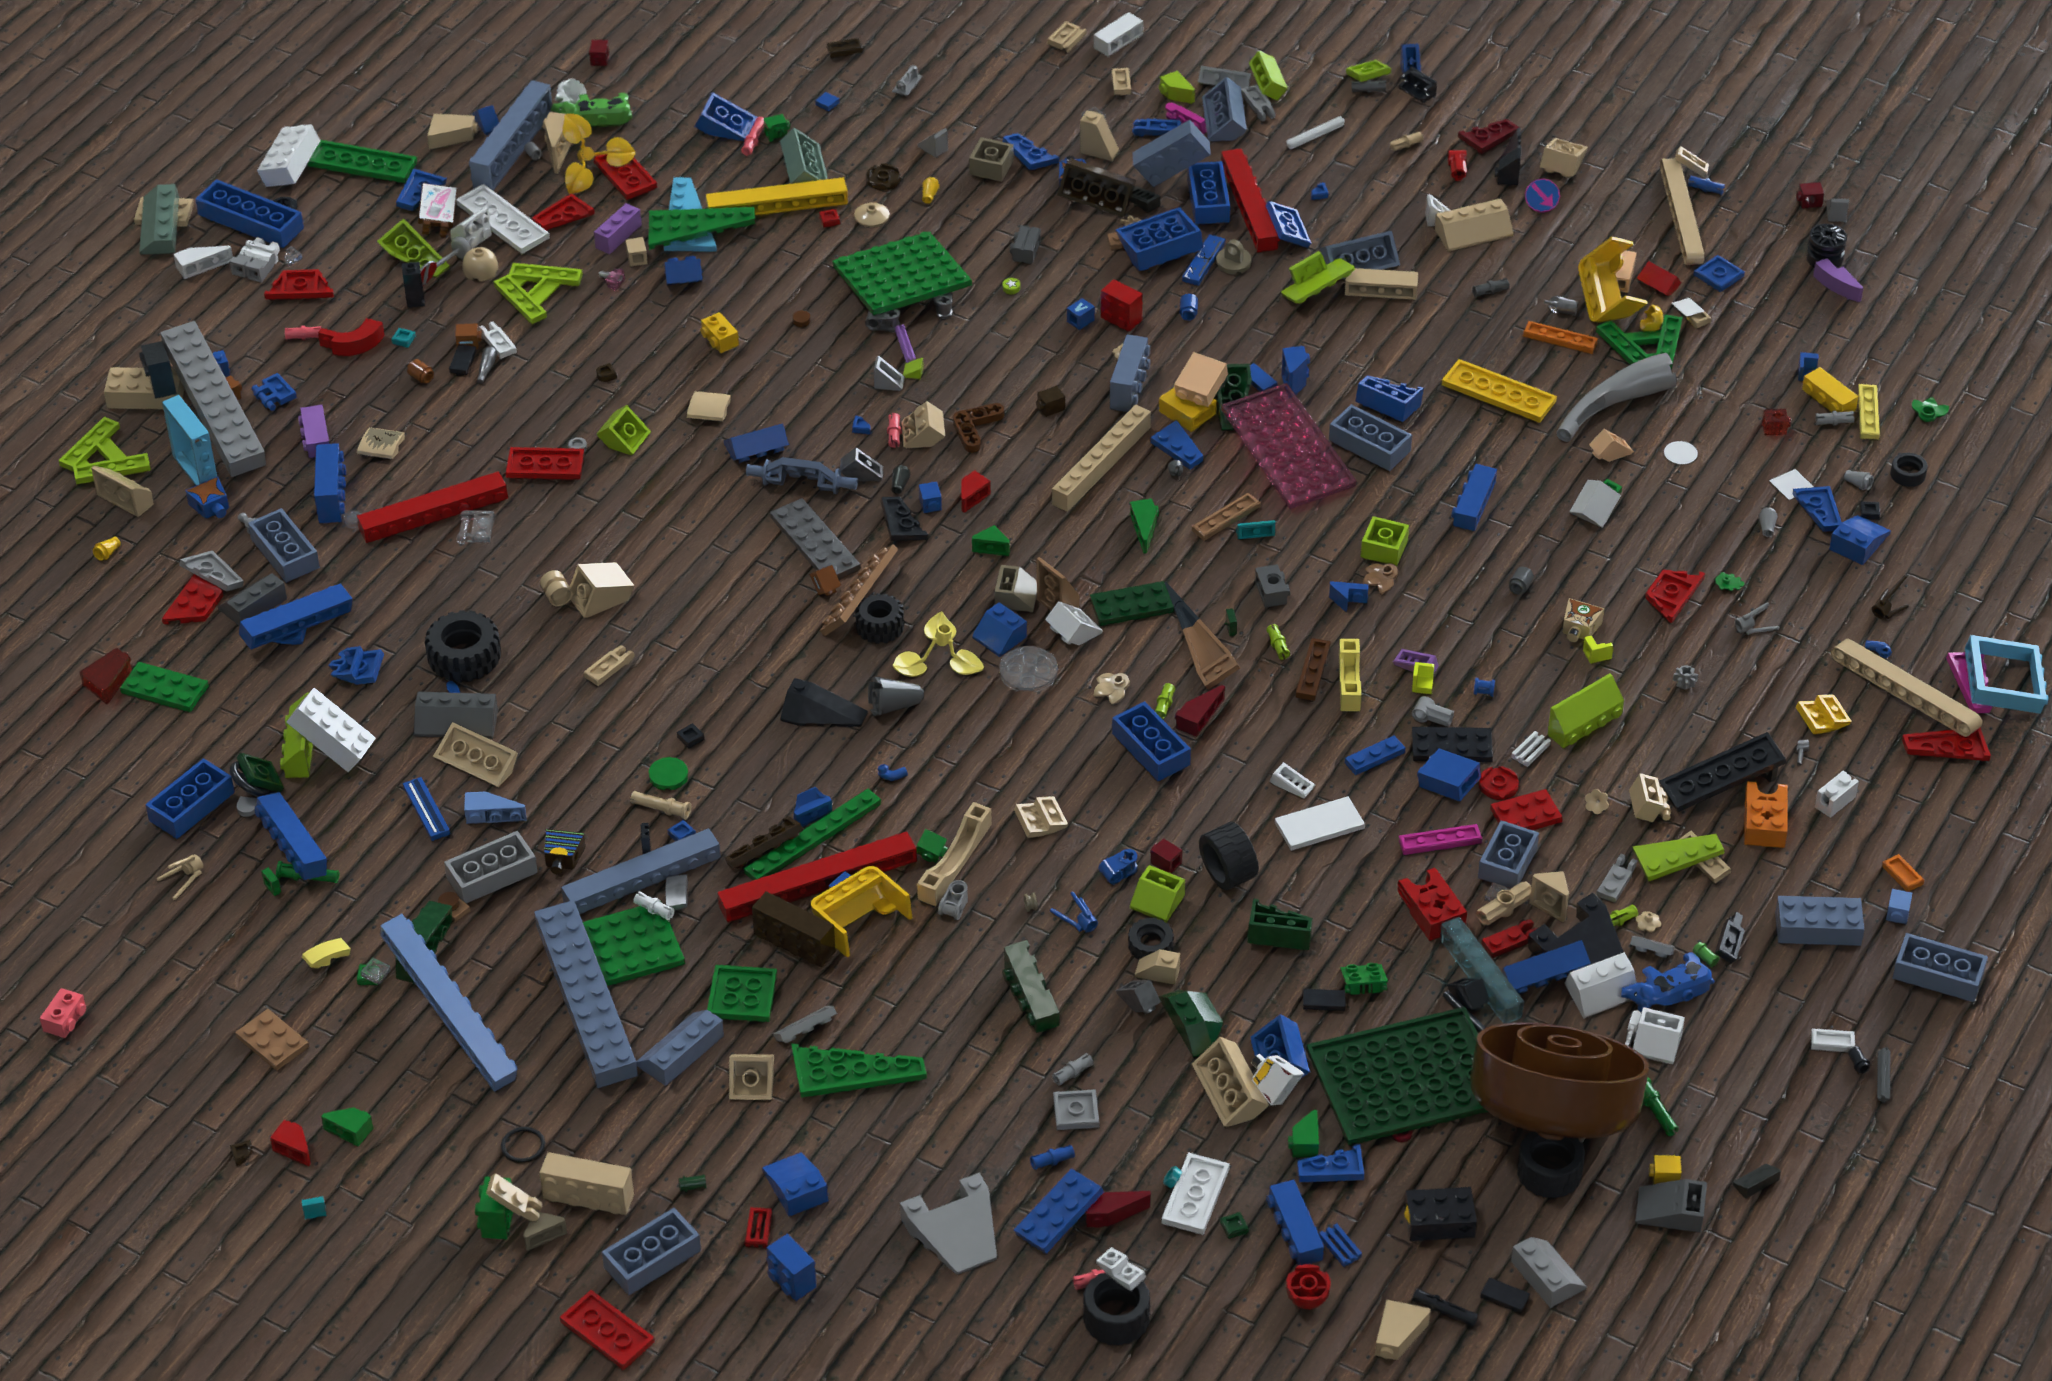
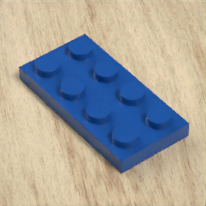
M1071 1168L1019 1223L1014 1232L1017 1236L1047 1254L1104 1191L1101 1186Z

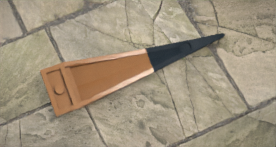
M1165 582L1197 674L1209 690L1239 670L1240 666L1230 651L1199 619L1174 589Z

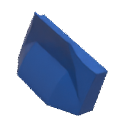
M816 787L797 794L793 819L801 823L803 827L823 818L832 812L831 798L821 793Z

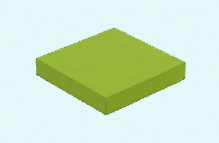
M1377 60L1347 67L1346 74L1362 82L1391 74V68Z

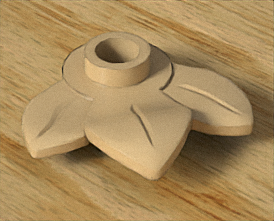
M1105 673L1096 678L1099 684L1095 687L1093 695L1094 697L1108 696L1111 705L1118 703L1125 696V690L1129 686L1128 676L1124 673L1115 675Z

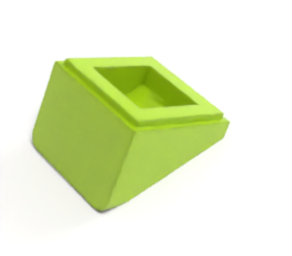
M923 358L905 363L903 376L905 378L921 379Z

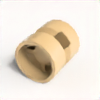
M549 571L540 580V586L553 606H562L571 600L572 590L560 571Z

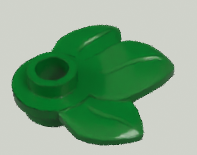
M1933 397L1926 399L1924 402L1915 399L1912 402L1913 410L1918 413V417L1924 422H1932L1937 417L1945 416L1949 411V405L1938 406Z

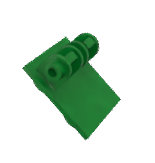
M1368 963L1362 966L1349 964L1346 967H1340L1346 983L1345 993H1349V995L1360 994V985L1362 994H1365V984H1367L1368 994H1371V984L1372 993H1383V990H1387L1388 980L1381 964Z

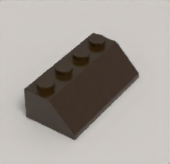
M1070 158L1066 163L1057 196L1124 217L1136 180Z

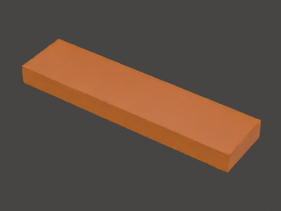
M1528 321L1523 332V337L1590 354H1593L1598 343V338L1532 321Z

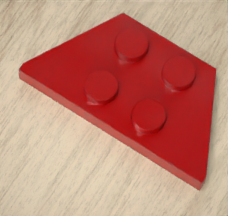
M319 269L283 270L279 278L272 283V288L264 292L265 300L333 298L334 292L328 286L327 280L323 278Z
M1662 570L1647 590L1645 598L1672 623L1704 580L1705 573L1699 572V575H1687V571Z
M194 574L162 617L163 624H169V621L180 620L181 623L192 621L205 622L223 598V591L218 586Z

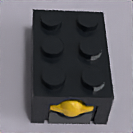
M1471 1187L1406 1190L1404 1217L1407 1220L1410 1241L1475 1238L1477 1220Z

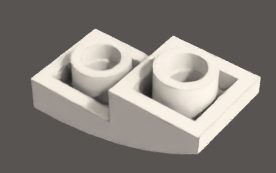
M1112 1247L1096 1260L1097 1264L1110 1277L1130 1291L1146 1278L1145 1271L1130 1264L1126 1255Z

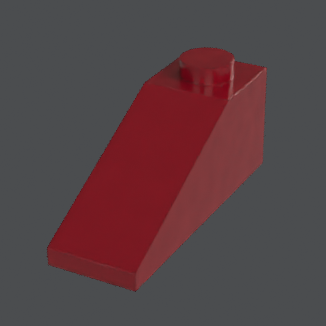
M1220 685L1186 702L1181 709H1178L1175 714L1176 729L1197 737L1225 700V686Z
M1151 1191L1104 1192L1086 1211V1226L1096 1228L1110 1226L1150 1208Z

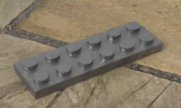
M803 498L770 512V518L816 571L832 565L838 579L861 569L860 563Z

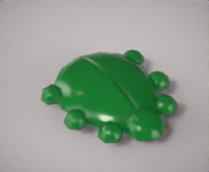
M1721 572L1715 579L1720 590L1728 589L1733 591L1735 588L1740 590L1745 583L1741 581V577L1736 578L1734 574L1728 575L1724 572Z

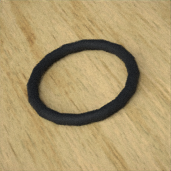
M532 1127L515 1128L509 1131L501 1142V1150L505 1157L513 1162L520 1163L536 1159L544 1151L545 1147L544 1136ZM528 1131L540 1138L541 1145L536 1154L527 1158H515L506 1151L505 1144L507 1139L516 1132Z

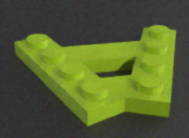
M513 263L508 275L494 281V287L531 324L547 318V312L540 305L561 285L579 286L583 273L582 269ZM526 281L536 282L537 284L528 293L521 287Z
M103 417L58 460L59 466L74 472L76 484L94 481L91 469L93 466L111 469L123 476L151 471L148 453L127 457L114 444L110 437L120 429L119 422L107 417ZM97 450L106 459V461L95 463L87 461Z

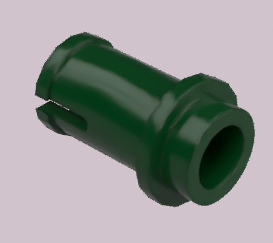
M705 1174L685 1177L684 1175L678 1179L680 1191L687 1193V1190L706 1188Z

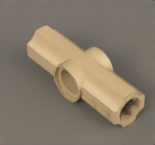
M1525 881L1520 882L1509 890L1499 891L1494 900L1476 911L1479 922L1485 926L1490 925L1500 917L1511 916L1514 908L1530 899L1531 885Z

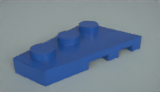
M1018 133L1003 137L1002 142L1014 145V155L1029 170L1059 163V156H1051L1045 148H1037L1033 145L1034 142Z
M1177 420L1151 437V443L1175 460L1181 461L1190 470L1203 461V454Z
M1830 486L1793 489L1792 495L1823 532L1835 531L1842 523Z
M1360 1144L1353 1146V1150L1344 1152L1341 1149L1335 1151L1334 1155L1326 1157L1318 1155L1297 1161L1299 1182L1364 1180Z

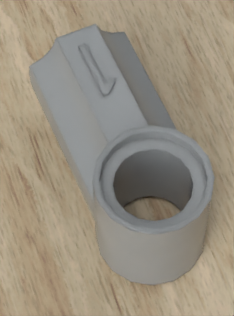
M1423 696L1414 707L1412 716L1418 722L1430 720L1449 727L1452 723L1454 711L1435 705L1431 698Z

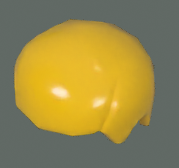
M1650 305L1649 309L1644 311L1647 314V318L1640 320L1641 331H1657L1663 324L1664 316L1661 308L1657 305Z

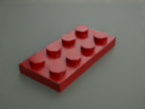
M607 154L593 157L594 164L626 200L657 189V182L634 157L629 163L619 167L608 164Z
M510 447L506 478L581 480L584 449Z
M592 1290L560 1316V1322L622 1370H625L655 1343L654 1336Z

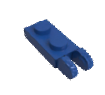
M1136 119L1133 123L1134 128L1132 132L1135 136L1142 137L1145 134L1162 136L1180 126L1181 121Z

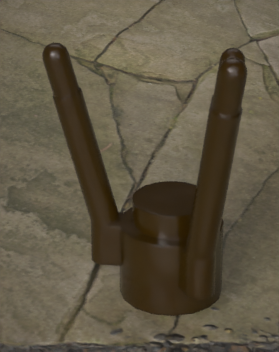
M1906 575L1895 584L1890 592L1886 588L1876 604L1872 606V612L1877 618L1882 619L1886 617L1889 619L1892 615L1909 607L1906 604L1891 611L1892 604L1888 600L1907 578Z

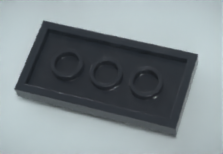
M1412 727L1413 761H1428L1431 755L1438 749H1442L1476 762H1492L1491 728Z

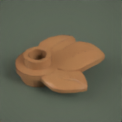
M1394 564L1369 565L1365 568L1368 574L1364 577L1363 584H1369L1368 586L1377 585L1380 594H1384L1394 586L1398 569Z

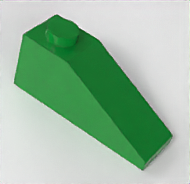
M1152 498L1130 502V517L1143 554L1148 551L1156 527V517L1159 516L1158 506L1154 505Z

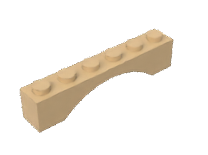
M975 802L972 803L965 813L959 830L946 854L934 867L927 869L917 883L918 900L937 906L950 883L954 881L992 825L991 808Z

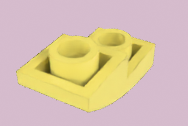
M342 938L333 939L307 950L302 954V958L311 968H320L330 965L331 958L349 956L351 948Z

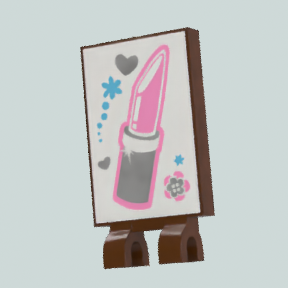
M422 183L418 224H423L422 234L429 235L430 225L440 227L441 237H447L448 228H453L457 188Z

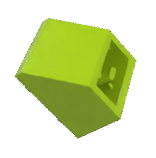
M1148 865L1139 878L1130 909L1158 920L1161 919L1166 923L1185 896V879Z

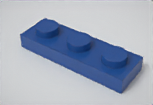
M1394 735L1345 757V764L1356 776L1404 754L1405 747Z

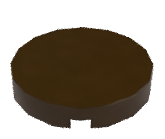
M884 163L881 166L874 165L869 168L866 173L867 184L874 189L889 190L895 188L900 183L901 175L897 167Z

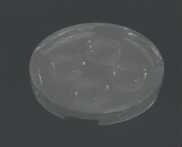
M1035 646L1018 647L1006 653L1001 659L999 666L1000 677L1004 684L1013 690H1033L1038 692L1054 683L1058 672V664L1055 657L1045 649Z

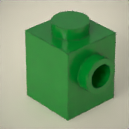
M925 829L916 846V852L924 860L937 863L939 857L943 858L947 852L948 847L945 846L947 839Z

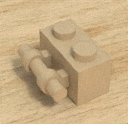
M1640 773L1629 789L1635 818L1654 822L1658 814H1660L1663 820H1669L1671 818V808L1667 804L1668 795L1664 788L1659 786L1658 778Z

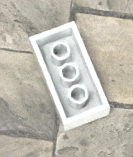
M312 124L294 127L287 126L281 129L257 170L266 187L296 183L320 142Z
M315 688L308 693L287 720L291 727L347 772L361 760L375 740V737L369 731L365 730Z

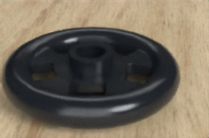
M238 761L230 765L229 770L232 779L244 791L257 797L270 794L271 790L248 783L244 773L239 771L243 772Z

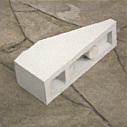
M230 245L188 248L174 254L176 268L184 279L227 264L233 257Z

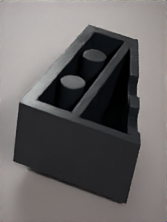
M159 341L141 345L140 361L145 376L149 377L155 399L176 395L171 365L163 342Z

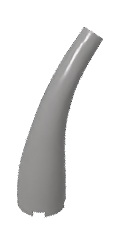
M1667 353L1657 354L1637 361L1597 385L1568 413L1556 432L1557 437L1564 442H1568L1576 434L1582 423L1598 411L1625 400L1647 396L1675 387L1676 374L1671 371L1670 365L1673 363Z

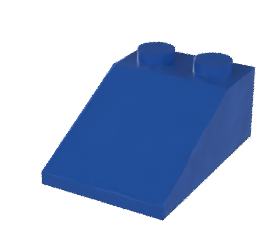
M712 92L694 127L708 135L744 141L746 136L749 135L757 117Z
M1857 515L1842 522L1832 533L1829 550L1864 565L1889 536L1891 530Z
M802 1152L762 1167V1171L788 1216L828 1201V1189L825 1180L819 1170Z

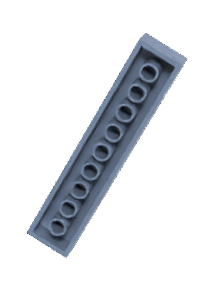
M572 900L534 911L536 927L597 1088L638 1076L635 1057L575 901Z

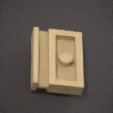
M1064 22L1048 38V44L1061 50L1064 48L1066 52H1069L1086 35V29L1082 30L1077 25Z

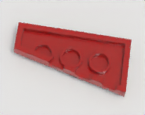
M1978 728L1967 737L1960 735L1954 730L1903 734L1902 736L1906 753L1910 755L1990 761L1991 758L1981 728Z

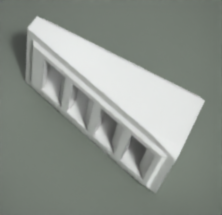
M1284 762L1273 773L1269 781L1275 786L1304 799L1315 787L1314 783Z

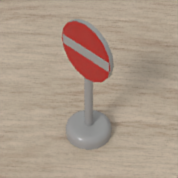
M462 236L453 238L451 241L453 252L437 263L429 261L422 266L420 270L423 286L433 277L437 267L455 255L463 259L465 254L472 249L465 238Z

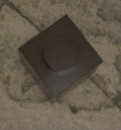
M1058 386L1037 392V409L1042 411L1046 417L1064 411L1065 395Z

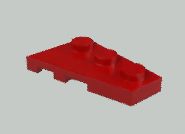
M569 194L533 216L532 220L543 229L548 230L594 215L595 210L573 194Z

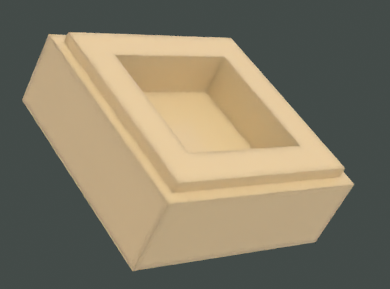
M1705 311L1686 316V319L1696 329L1711 323L1712 319Z

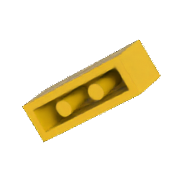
M1821 367L1804 376L1802 390L1826 407L1831 413L1832 411L1854 412L1857 409L1859 396Z

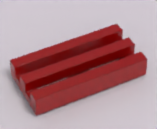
M750 1207L745 1247L754 1245V1248H758L759 1245H763V1248H767L772 1219L771 1208ZM755 1213H759L755 1239H751ZM763 1214H767L763 1239H760Z

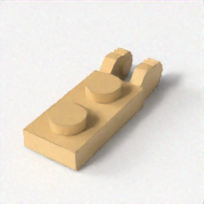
M620 645L585 670L584 678L599 686L623 666L628 665L634 659L635 654L632 651L625 653L626 647Z
M496 1173L491 1176L486 1192L488 1196L519 1216L521 1215L530 1221L536 1222L539 1220L540 1214L537 1211L542 1208V1202L535 1197H529L528 1194Z

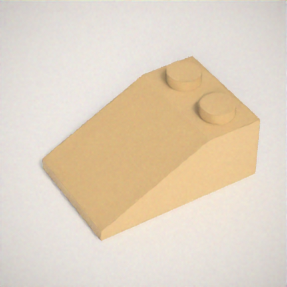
M549 112L547 119L545 118L543 121V128L546 130L545 142H547L554 173L558 174L571 143L565 140L562 133L565 114Z
M1554 138L1544 148L1540 167L1544 168L1546 172L1554 173L1555 171L1561 173L1560 175L1570 178L1577 173L1588 147Z

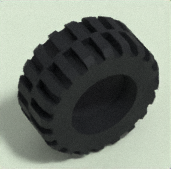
M460 610L457 613L450 612L447 616L443 615L438 618V621H434L426 632L425 647L428 664L433 672H436L441 678L445 677L448 681L455 680L462 683V681L466 680L471 682L473 679L483 678V675H488L500 660L501 647L498 628L484 614H476L475 611L470 610L469 612ZM463 643L475 644L474 646L466 649L452 648L453 646Z

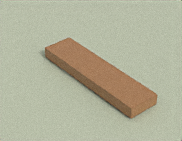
M1246 493L1193 525L1192 532L1205 541L1260 508L1261 502L1251 494Z

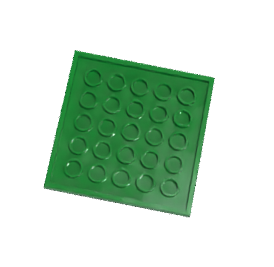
M930 231L832 260L835 270L873 316L972 286V279Z

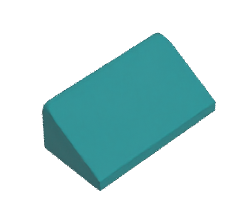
M1272 520L1237 524V539L1275 536L1276 522Z

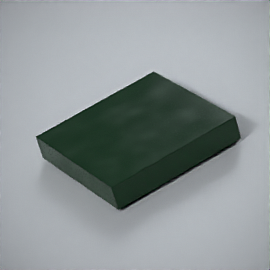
M239 753L236 758L249 784L274 792H282L284 786L271 761Z

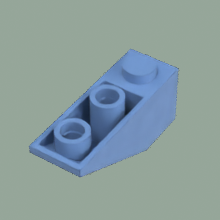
M488 792L465 793L464 811L466 824L527 821L524 804Z

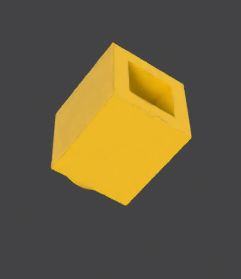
M1654 1155L1653 1164H1649V1177H1653V1184L1681 1179L1680 1156Z

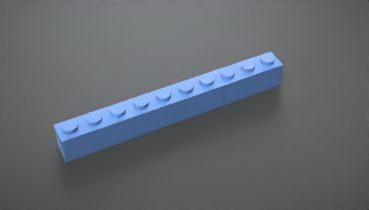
M400 914L382 924L380 936L495 1092L515 1081L518 1070L515 1062L512 1059H508L504 1047L500 1043L497 1044L494 1040L491 1029L483 1025L480 1014L472 1010L468 998L461 995L457 983L450 980L446 968L443 965L440 966L437 962L435 953L432 950H428L425 946L424 938L420 934L417 935L414 931L412 922L409 919L406 920L403 914Z

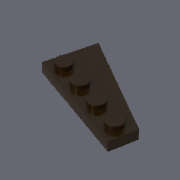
M789 816L783 819L784 823L779 826L775 824L770 827L768 834L758 835L753 838V844H745L726 856L727 865L733 869L741 868L752 858L757 859L763 856L765 851L781 846V842L796 838L803 831L801 823Z

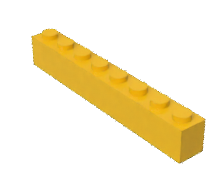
M843 177L706 194L707 209L755 207V215L844 205L848 204V194Z

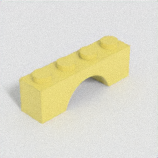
M1340 639L1339 678L1341 711H1360L1359 639Z

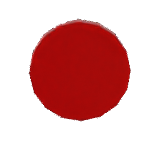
M1498 766V768L1489 767L1481 773L1479 788L1489 798L1504 800L1514 796L1518 791V776L1509 768L1504 766Z

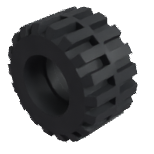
M880 593L876 595L871 594L868 595V598L864 597L855 609L857 633L861 635L862 639H867L870 643L880 644V642L888 643V641H894L895 637L898 638L904 630L903 605L898 599L895 600L894 596H888V594L880 595Z

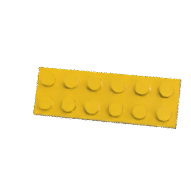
M1461 359L1456 361L1442 379V386L1539 423L1557 401V396Z

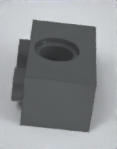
M1278 564L1255 568V583L1264 607L1287 604L1290 588L1288 584L1285 585L1284 572H1280Z

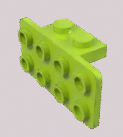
M1318 251L1289 268L1294 284L1282 290L1281 294L1294 303H1303L1308 297L1320 293L1327 286L1334 285L1339 279L1350 276L1355 271V267L1341 258L1326 265L1322 253Z

